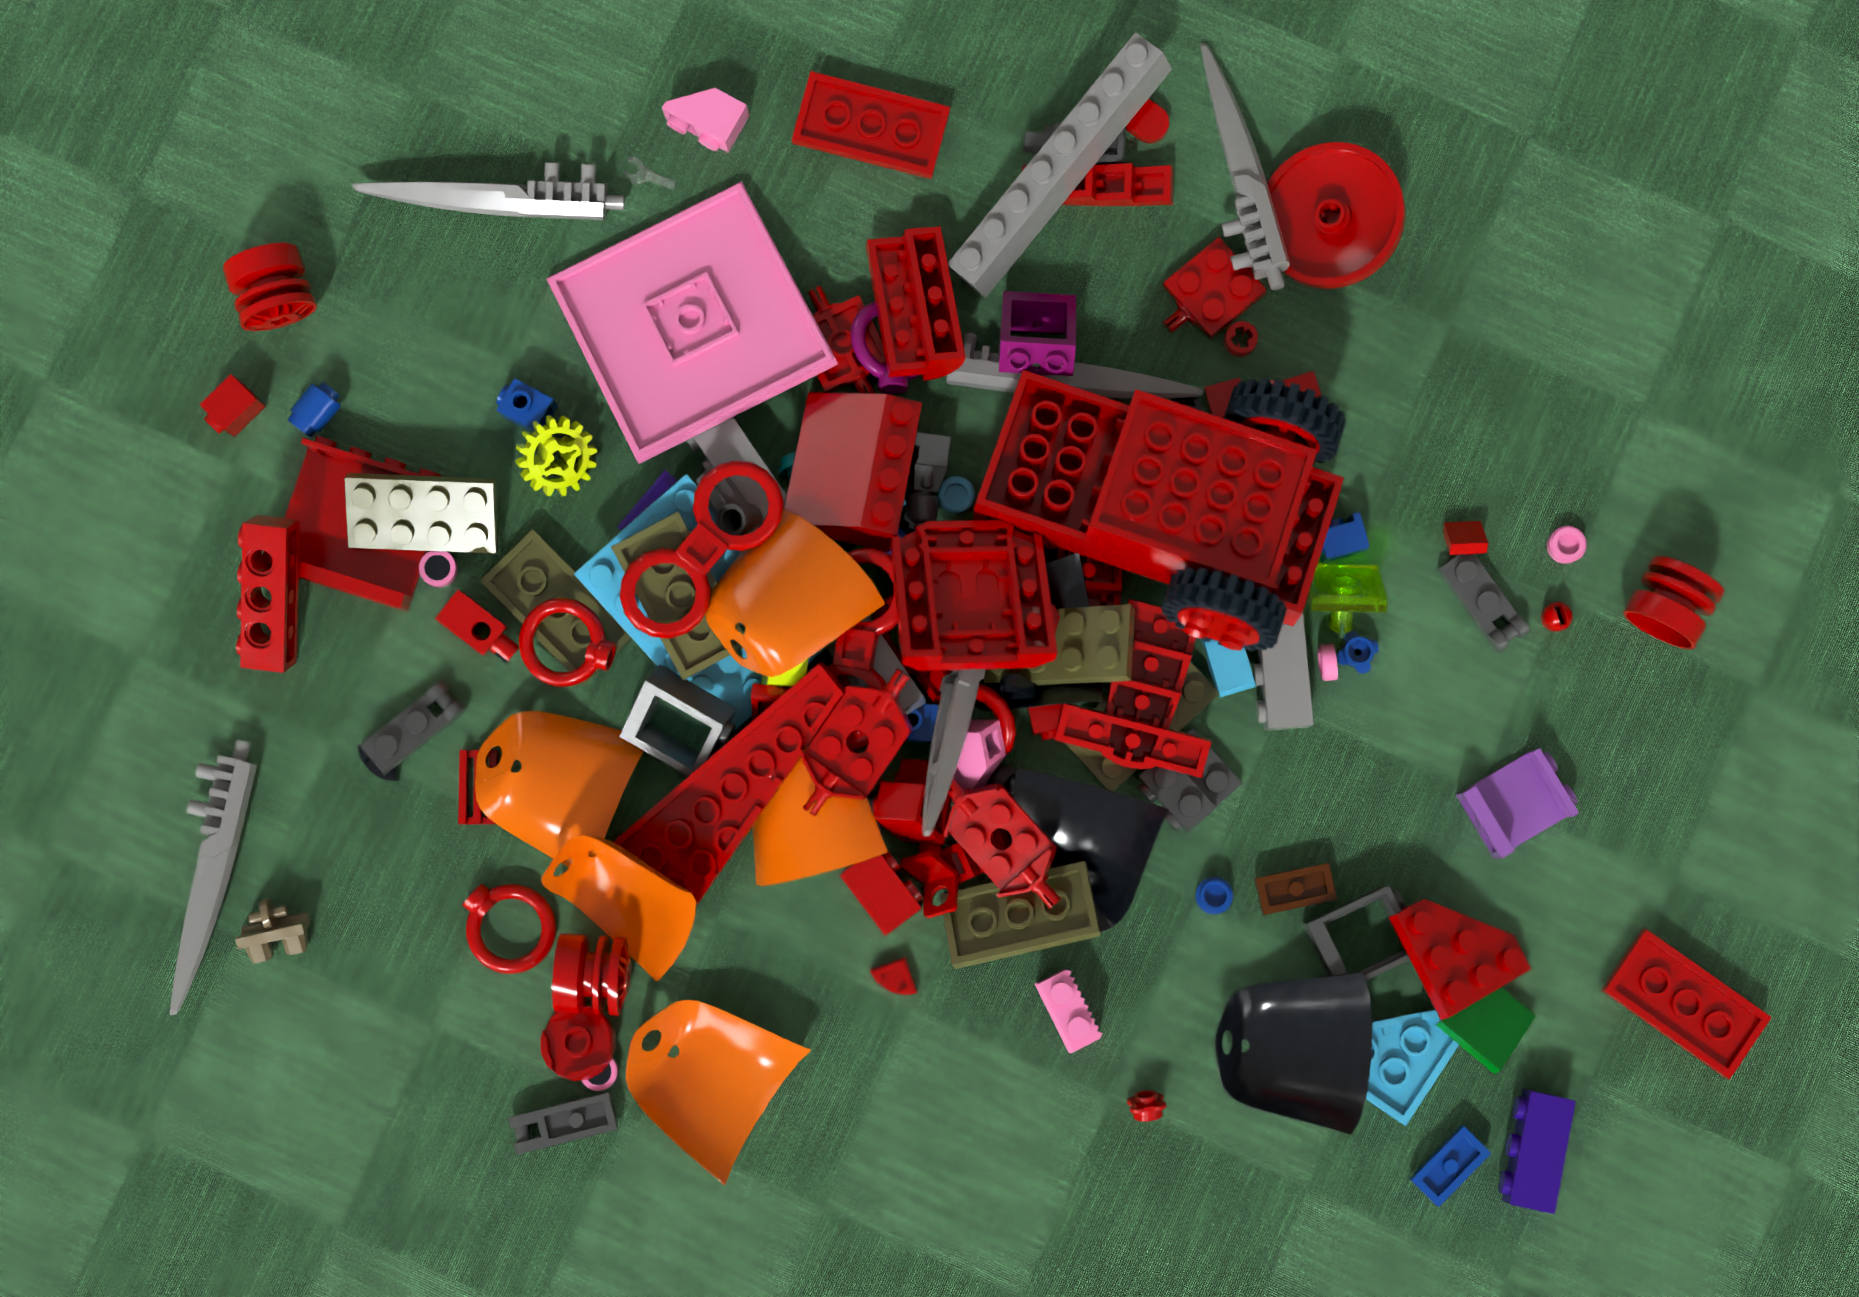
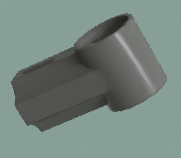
M710 470L705 471L702 475H700V476L696 479V483H695V484H696L697 486L699 485V483H700L702 477H703L706 473H708ZM730 477L723 479L714 487L709 496L708 507L716 516V526L720 530L730 535L742 536L754 532L762 525L763 520L760 509L746 501ZM738 512L742 516V524L740 528L736 523V517Z

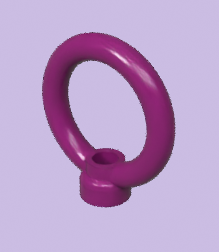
M875 301L871 302L857 313L853 321L851 343L854 353L862 366L878 378L880 392L884 394L904 393L908 390V381L917 378L919 375L889 378L887 365L879 362L870 352L866 343V328L868 323L878 316Z

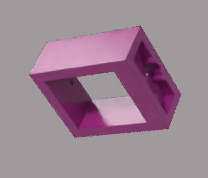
M1003 291L999 372L1022 373L1023 370L1035 374L1073 376L1076 350V295ZM1010 331L1065 333V339L1010 336ZM1039 363L1040 366L1034 367L1032 364Z

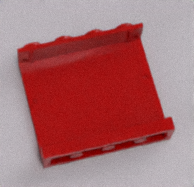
M316 436L314 441L302 438L301 444L308 449L284 517L300 520L299 578L408 612L420 577L419 564L422 557L428 551L348 548L344 477L347 473L438 477L442 475L420 468L419 474L405 470L407 464L387 457L384 463L371 459L372 453L356 447H350L349 452L336 448V442L324 437ZM263 551V559L272 565L270 554Z

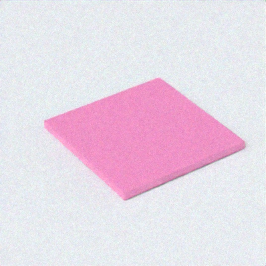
M742 181L546 278L638 464L838 365L835 356Z

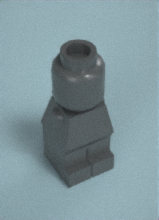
M916 433L914 448H916L915 456L910 466L911 490L913 493L907 495L904 514L905 520L909 522V530L916 531L917 526L927 521H937L939 498L935 496V493L938 492L948 469L947 462L951 439L949 436Z

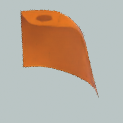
M783 510L782 520L774 535L760 546L742 551L721 577L710 594L709 608L705 616L707 624L736 662L756 673L775 677L791 670L814 655L855 624L884 606L885 602L872 580L859 564L836 542L804 518ZM737 623H742L745 626V634L740 633L735 628ZM731 640L737 641L744 648L747 658L741 657L734 650Z
M800 758L752 827L756 885L767 886L798 880L840 869L887 853L888 850L874 819L867 797L866 799L859 800L833 796L826 800L817 816L811 815L809 813L811 810L805 811L803 806L815 791L814 787L816 785L813 783Z
M574 836L562 846L541 878L545 888L574 904L613 941L615 937H627L629 956L656 982L674 964L691 933L696 914V900L692 893L610 840L597 836ZM590 850H595L597 856L588 857V853ZM567 859H572L571 866L559 876L553 875L559 864Z

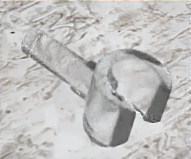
M637 157L628 158L632 165L640 167L635 174L623 171L630 182L641 184L644 181H648L672 190L674 189L676 181L648 170Z

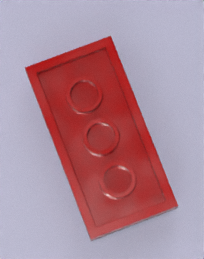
M810 71L791 140L792 144L932 179L951 107Z
M1647 929L1641 930L1601 989L1606 995L1726 1079H1731L1772 1018Z

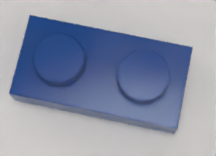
M1460 1125L1409 1179L1439 1208L1486 1160L1491 1152L1465 1126Z

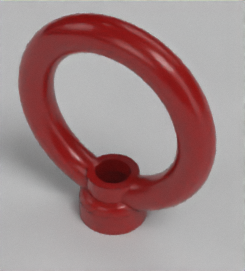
M554 598L542 602L527 615L520 629L519 650L525 666L537 679L552 686H574L587 680L597 669L608 671L616 655L617 645L615 642L606 640L604 628L598 616L588 606L574 599ZM555 613H569L578 617L586 625L590 634L591 641L586 650L585 662L572 671L557 672L547 668L541 663L534 649V635L538 625L546 617Z
M481 883L462 904L469 911L466 922L468 945L476 959L485 967L504 974L522 973L540 964L552 949L556 937L555 916L549 903L537 891L518 884H505L489 889ZM506 899H517L526 902L537 912L541 922V935L535 948L527 955L516 959H505L493 954L484 944L481 935L483 917L497 902Z

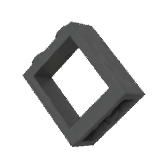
M659 664L644 681L619 737L681 773L690 776L718 751L720 743L724 745L727 743L736 727L731 721L737 708L686 679L682 680L681 676ZM660 698L712 728L700 753L649 724Z
M1382 885L1302 923L1328 977L1346 975L1348 972L1325 925L1378 899L1389 919V916L1406 907L1397 889L1391 890L1389 885ZM1397 935L1403 949L1350 974L1362 972L1366 981L1409 961L1410 958Z

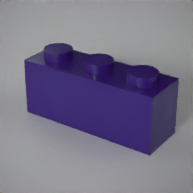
M1523 1088L1521 1096H1516L1512 1110L1513 1118H1516L1514 1134L1510 1133L1508 1135L1505 1148L1506 1156H1509L1507 1171H1502L1498 1185V1191L1502 1194V1201L1518 1207L1555 1214L1575 1109V1100Z

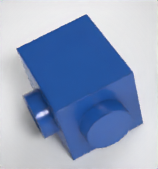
M515 378L510 386L506 384L502 388L496 400V404L499 405L496 410L503 418L531 433L535 431L532 422L536 420L541 426L546 425V416L550 415L552 417L558 407L553 398Z

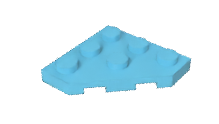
M1434 1009L1372 1021L1371 1067L1366 1100L1404 1126L1408 1124L1459 1046L1458 1043L1436 1026L1440 1017Z

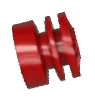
M282 242L256 246L230 257L223 264L222 270L229 291L234 295H240L235 299L234 307L240 313L238 319L244 330L266 331L281 328L308 317L317 308L315 297L310 294L312 289L310 283L307 280L300 279L305 273V267L299 249L295 244Z
M1655 556L1648 565L1650 572L1644 573L1641 577L1642 583L1650 591L1639 589L1634 591L1623 611V615L1635 627L1660 641L1682 649H1695L1706 629V623L1697 614L1713 615L1716 611L1714 603L1721 601L1725 594L1724 588L1712 577L1694 566L1666 556Z
M560 933L555 950L552 976L554 1012L582 1013L586 998L591 997L595 1015L603 1013L607 998L609 1015L620 1016L626 996L629 993L631 979V959L628 953L627 937H615L610 953L608 936H600L595 952H590L587 935Z

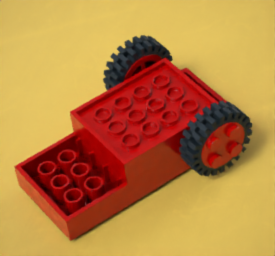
M1023 370L977 497L972 518L977 520H1004L1014 524V530L1032 537L1034 533L1041 535L1042 541L1169 584L1161 607L1162 613L1167 616V620L1176 622L1175 626L1184 629V632L1190 636L1202 638L1208 642L1213 639L1218 641V645L1235 651H1241L1243 646L1249 651H1255L1256 648L1261 651L1266 650L1267 647L1271 649L1277 644L1283 623L1294 626L1302 615L1344 481V477L1312 466L1315 460L1319 463H1325L1326 459L1331 460L1336 455L1346 424L1343 411H1338L1339 407L1335 403L1328 404L1329 399L1323 395L1316 394V391L1308 388L1304 392L1299 390L1300 385L1292 383L1291 387H1288L1284 384V381L1277 379L1260 378L1259 382L1255 379H1248L1247 383L1244 381L1239 382L1238 386L1235 385L1224 418L1137 389H1135L1130 405Z

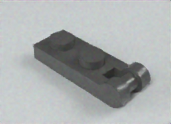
M1475 554L1458 555L1437 569L1496 652L1500 653L1509 647L1508 642L1515 637L1522 638L1530 632L1525 620L1517 614ZM1502 616L1507 625L1498 630L1492 622Z
M443 680L433 685L422 697L360 744L361 749L384 776L466 711L467 708L460 700L455 701L448 693L450 688ZM436 702L444 710L438 717H435L429 710Z
M610 1091L507 1117L510 1129L514 1128L517 1142L513 1144L516 1155L619 1129ZM538 1122L541 1136L531 1138L528 1124Z

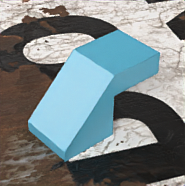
M1200 638L1206 651L1209 673L1220 698L1256 687L1244 646L1241 651H1235L1218 645L1216 640L1211 639L1208 642Z

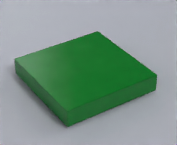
M1500 987L1450 1018L1439 1019L1436 1026L1493 1074H1496L1502 1070L1536 1018V1015Z

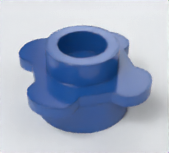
M1355 631L1346 633L1342 651L1336 654L1338 664L1354 667L1359 674L1369 672L1371 669L1370 661L1373 659L1374 654L1379 651L1378 643L1373 639L1368 640L1365 637H1360ZM1355 649L1361 651L1360 656L1354 654Z

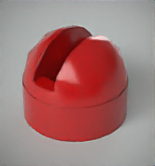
M1563 602L1550 603L1541 613L1543 626L1552 632H1560L1567 629L1573 620V611ZM1555 607H1559L1565 624L1560 625Z

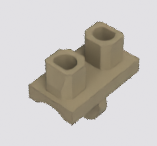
M270 898L262 899L259 903L260 911L248 914L250 925L242 926L241 935L235 938L238 950L245 948L253 964L271 959L274 955L271 942L277 940L283 941L286 955L303 953L308 947L306 930L311 922L308 911L288 915L286 905L274 907Z

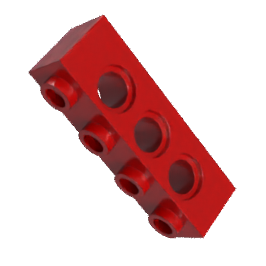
M255 515L243 522L239 529L238 545L242 548V562L239 564L237 571V580L241 584V598L237 604V617L241 620V633L237 638L236 652L240 655V668L284 673L297 663L300 520ZM262 550L270 554L272 565L263 559ZM261 587L269 590L272 600H268L263 596ZM261 623L269 627L271 636L262 631Z

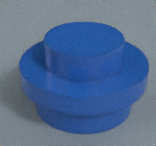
M1209 877L1202 880L1197 886L1195 899L1197 905L1204 912L1220 914L1230 907L1233 900V891L1229 883L1224 879Z

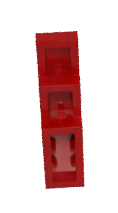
M1132 163L1095 164L1062 205H1173L1174 169L1171 165L1135 167ZM1022 165V171L1027 165Z

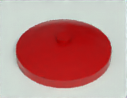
M1328 142L1308 147L1287 159L1278 167L1267 182L1290 261L1288 269L1282 273L1300 284L1313 288L1334 289L1358 283L1379 270L1392 256L1401 240L1406 220V204L1401 185L1389 165L1377 154L1364 147L1344 142Z

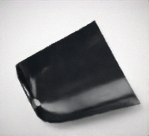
M1360 972L1338 976L1262 983L1247 986L1231 995L1215 1035L1216 1060L1222 1087L1225 1092L1237 1102L1261 1111L1315 1124L1349 1135L1353 1134L1361 1118L1367 1097L1371 1067L1372 1012L1370 995L1364 974ZM1229 1030L1232 1035V1047L1230 1052L1225 1054L1222 1047V1039L1225 1031ZM1243 1039H1246L1250 1044L1247 1052L1241 1051Z

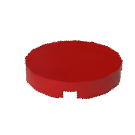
M584 1005L582 1013L556 1012L548 1020L550 1022L546 1029H543L540 1037L541 1055L547 1067L558 1076L572 1081L589 1080L601 1073L611 1062L616 1048V1036L614 1028L606 1016L603 1014L595 1015L592 1007Z

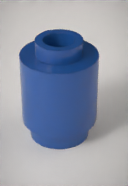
M323 381L319 386L311 383L290 409L293 413L287 420L307 436L312 437L316 431L320 433L342 405L336 401L340 395Z

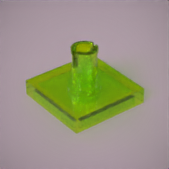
M1317 564L1308 593V600L1311 611L1331 612L1330 630L1340 633L1341 624H1344V633L1350 632L1353 628V612L1387 613L1388 597L1378 565Z

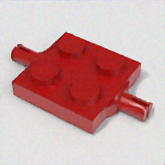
M1220 237L1163 282V288L1175 300L1178 308L1170 317L1162 321L1164 327L1168 328L1169 333H1174L1176 329L1188 320L1190 323L1198 326L1211 340L1266 295L1267 289L1258 279L1255 280L1251 266L1234 271L1230 256L1237 254L1233 253Z
M822 286L815 287L821 301H819L814 289H811L808 295L817 309L813 317L838 364L817 375L825 393H830L844 385L854 384L858 393L866 394L865 387L868 394H875L867 378L871 373L859 362L851 343L853 321L857 313L864 307L860 296L857 295L843 303L830 305ZM871 320L866 328V343L872 355L885 365L886 359L883 342Z

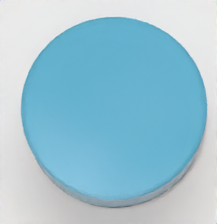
M953 476L942 482L938 490L940 506L946 512L962 514L973 505L975 492L972 484L967 479Z

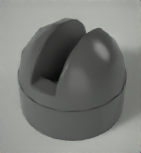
M1000 764L996 769V773L990 777V784H1001L1011 795L1014 793L1016 768L1009 764Z

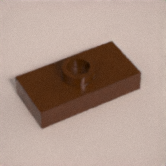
M1329 863L1254 878L1262 915L1337 900Z

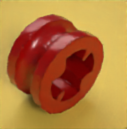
M1235 322L1230 325L1225 333L1224 347L1233 356L1245 357L1257 345L1258 332L1249 322ZM1236 331H1243L1242 336L1245 332L1249 335L1250 339L1246 342L1245 348H1239L1240 343L1237 346L1233 344L1232 340L1236 336Z

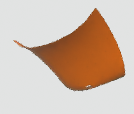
M519 712L509 716L484 741L478 751L475 777L476 800L480 809L494 823L554 859L566 841L576 835L605 838L623 792L644 751L619 737L622 732L619 729L548 712ZM494 746H499L502 749L501 760L496 767L488 768L486 763L487 755ZM516 759L519 760L522 765L520 771L511 772L514 761ZM590 850L588 853V857L597 856L595 850ZM567 859L562 864L569 868L572 864V859Z
M681 1000L664 1008L636 1030L628 1052L626 1082L633 1098L646 1115L682 1150L723 1185H726L733 1164L756 1122L786 1077L811 1049L787 1040L710 1004L697 1000ZM658 1030L661 1033L658 1045L650 1051L643 1050V1038L650 1031ZM676 1045L679 1048V1054L674 1058L669 1057L668 1053Z

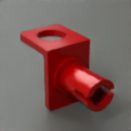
M919 843V854L902 859L901 867L924 884L923 915L926 918H932L956 911L958 908V871L941 859V844ZM942 888H947L948 898L939 906H934L933 898L936 892Z

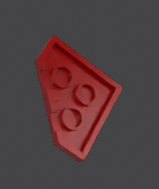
M1422 899L1389 916L1441 1020L1450 1018L1531 970L1514 935L1429 900Z

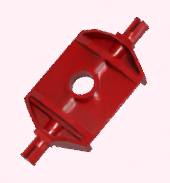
M897 668L886 686H883L881 689L861 686H847L845 688L846 692L807 750L800 755L813 783L816 785L814 787L815 791L803 806L805 811L811 810L809 813L817 816L826 800L833 796L859 800L866 799L913 730L907 714L898 701L900 698L898 694L911 678L909 675L903 674L904 672ZM855 731H861L868 737L869 745L863 753L855 752L850 747L849 738Z
M953 778L948 795L953 799L952 802L955 805L952 806L943 836L946 838L951 834L1000 889L996 894L998 898L1026 893L1031 890L1043 900L1049 909L1053 907L1061 897L1058 896L1046 881L1049 879L1047 873L1054 859L1057 846L1001 784H990L972 790L968 787L964 790ZM998 828L1007 830L1012 836V844L1008 846L1001 845L995 838V830Z

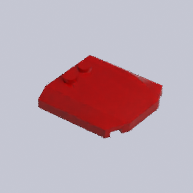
M1004 520L927 521L917 526L916 531L900 539L899 535L892 538L890 550L903 665L919 671L1034 668L1056 659L1058 652L1041 535L1034 533L1032 537L1014 530V524Z

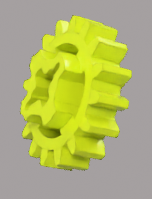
M550 415L546 416V425L541 426L536 420L532 422L535 431L532 434L527 431L522 432L523 437L527 440L526 444H516V449L523 454V457L515 460V463L520 468H525L520 473L521 477L525 481L531 480L530 486L535 491H538L543 486V492L547 496H551L554 489H557L561 496H566L568 486H571L576 491L580 490L577 481L580 478L589 481L591 478L585 471L587 467L594 468L597 465L589 458L590 455L597 453L596 447L587 444L592 440V435L587 431L582 432L583 426L577 421L570 425V420L563 415L558 423ZM562 433L570 437L564 436L560 439L553 437L552 434ZM538 446L537 454L534 456L536 447ZM558 450L560 459L554 462L553 453ZM550 474L561 476L559 478H547Z

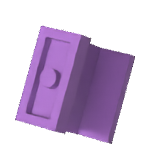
M1540 748L1525 753L1456 794L1457 799L1494 859L1506 857L1514 852V848L1562 819L1573 817L1579 813L1575 807L1578 801L1574 792L1567 784L1562 785L1555 774L1558 771V767L1554 759L1548 752L1543 753Z

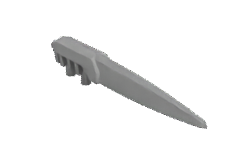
M1200 43L1213 111L1236 195L1234 203L1238 219L1223 222L1221 227L1224 237L1242 233L1246 250H1248V252L1230 256L1234 271L1251 266L1255 280L1267 277L1270 289L1279 290L1285 286L1281 272L1288 269L1290 261L1267 181L1250 132L1231 88L1209 46L1206 43Z
M545 162V181L528 180L527 187L524 184L476 182L352 183L353 189L357 192L445 210L488 215L604 220L607 209H625L624 195H608V183H595L596 164H581V182L559 181V163Z
M974 333L963 334L965 361L959 369L947 375L946 384L1015 393L1022 373L999 372L1000 339L997 353H990V346H983L981 352L975 351L977 336ZM1074 362L1073 376L1038 374L1109 398H1132L1135 389L1161 398L1199 397L1204 392L1197 387L1167 379ZM1039 363L1032 364L1034 367L1040 366Z
M986 669L950 670L952 671L951 673L942 677L940 691L942 692L934 727L926 779L922 825L923 836H930L944 805L967 737L980 680L984 679Z
M236 740L232 758L218 755L217 766L199 762L196 769V777L214 782L208 794L210 796L209 803L190 799L187 806V814L205 817L204 824L200 827V832L209 837L201 842L198 862L177 957L170 1015H176L179 1012L190 989L211 937L229 882L257 768L256 764L247 762L251 744L249 742Z

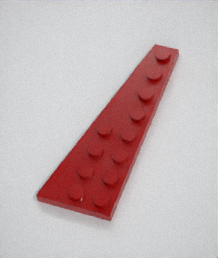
M823 662L819 663L622 833L613 843L623 847L676 884L691 892L696 900L697 907L798 763L801 753L807 750L846 692L845 688Z

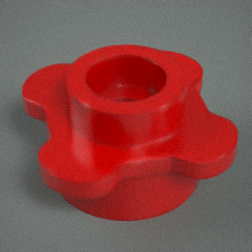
M1152 1090L1137 1092L1134 1097L1127 1099V1105H1130V1112L1133 1113V1118L1136 1121L1149 1122L1160 1119L1163 1116V1109L1167 1107V1103L1163 1101V1094Z

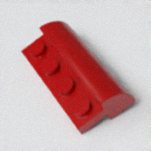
M941 226L905 229L902 237L867 239L865 247L889 378L922 375L923 381L946 376L959 369L963 365L966 356Z

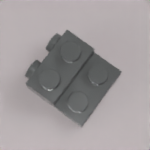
M1194 728L1187 732V734L1201 737ZM1211 748L1209 749L1202 778L1157 766L1145 769L1136 777L1141 782L1137 788L1150 803H1154L1157 800L1162 807L1169 809L1165 821L1176 832L1182 829L1185 833L1190 832L1242 785V782Z

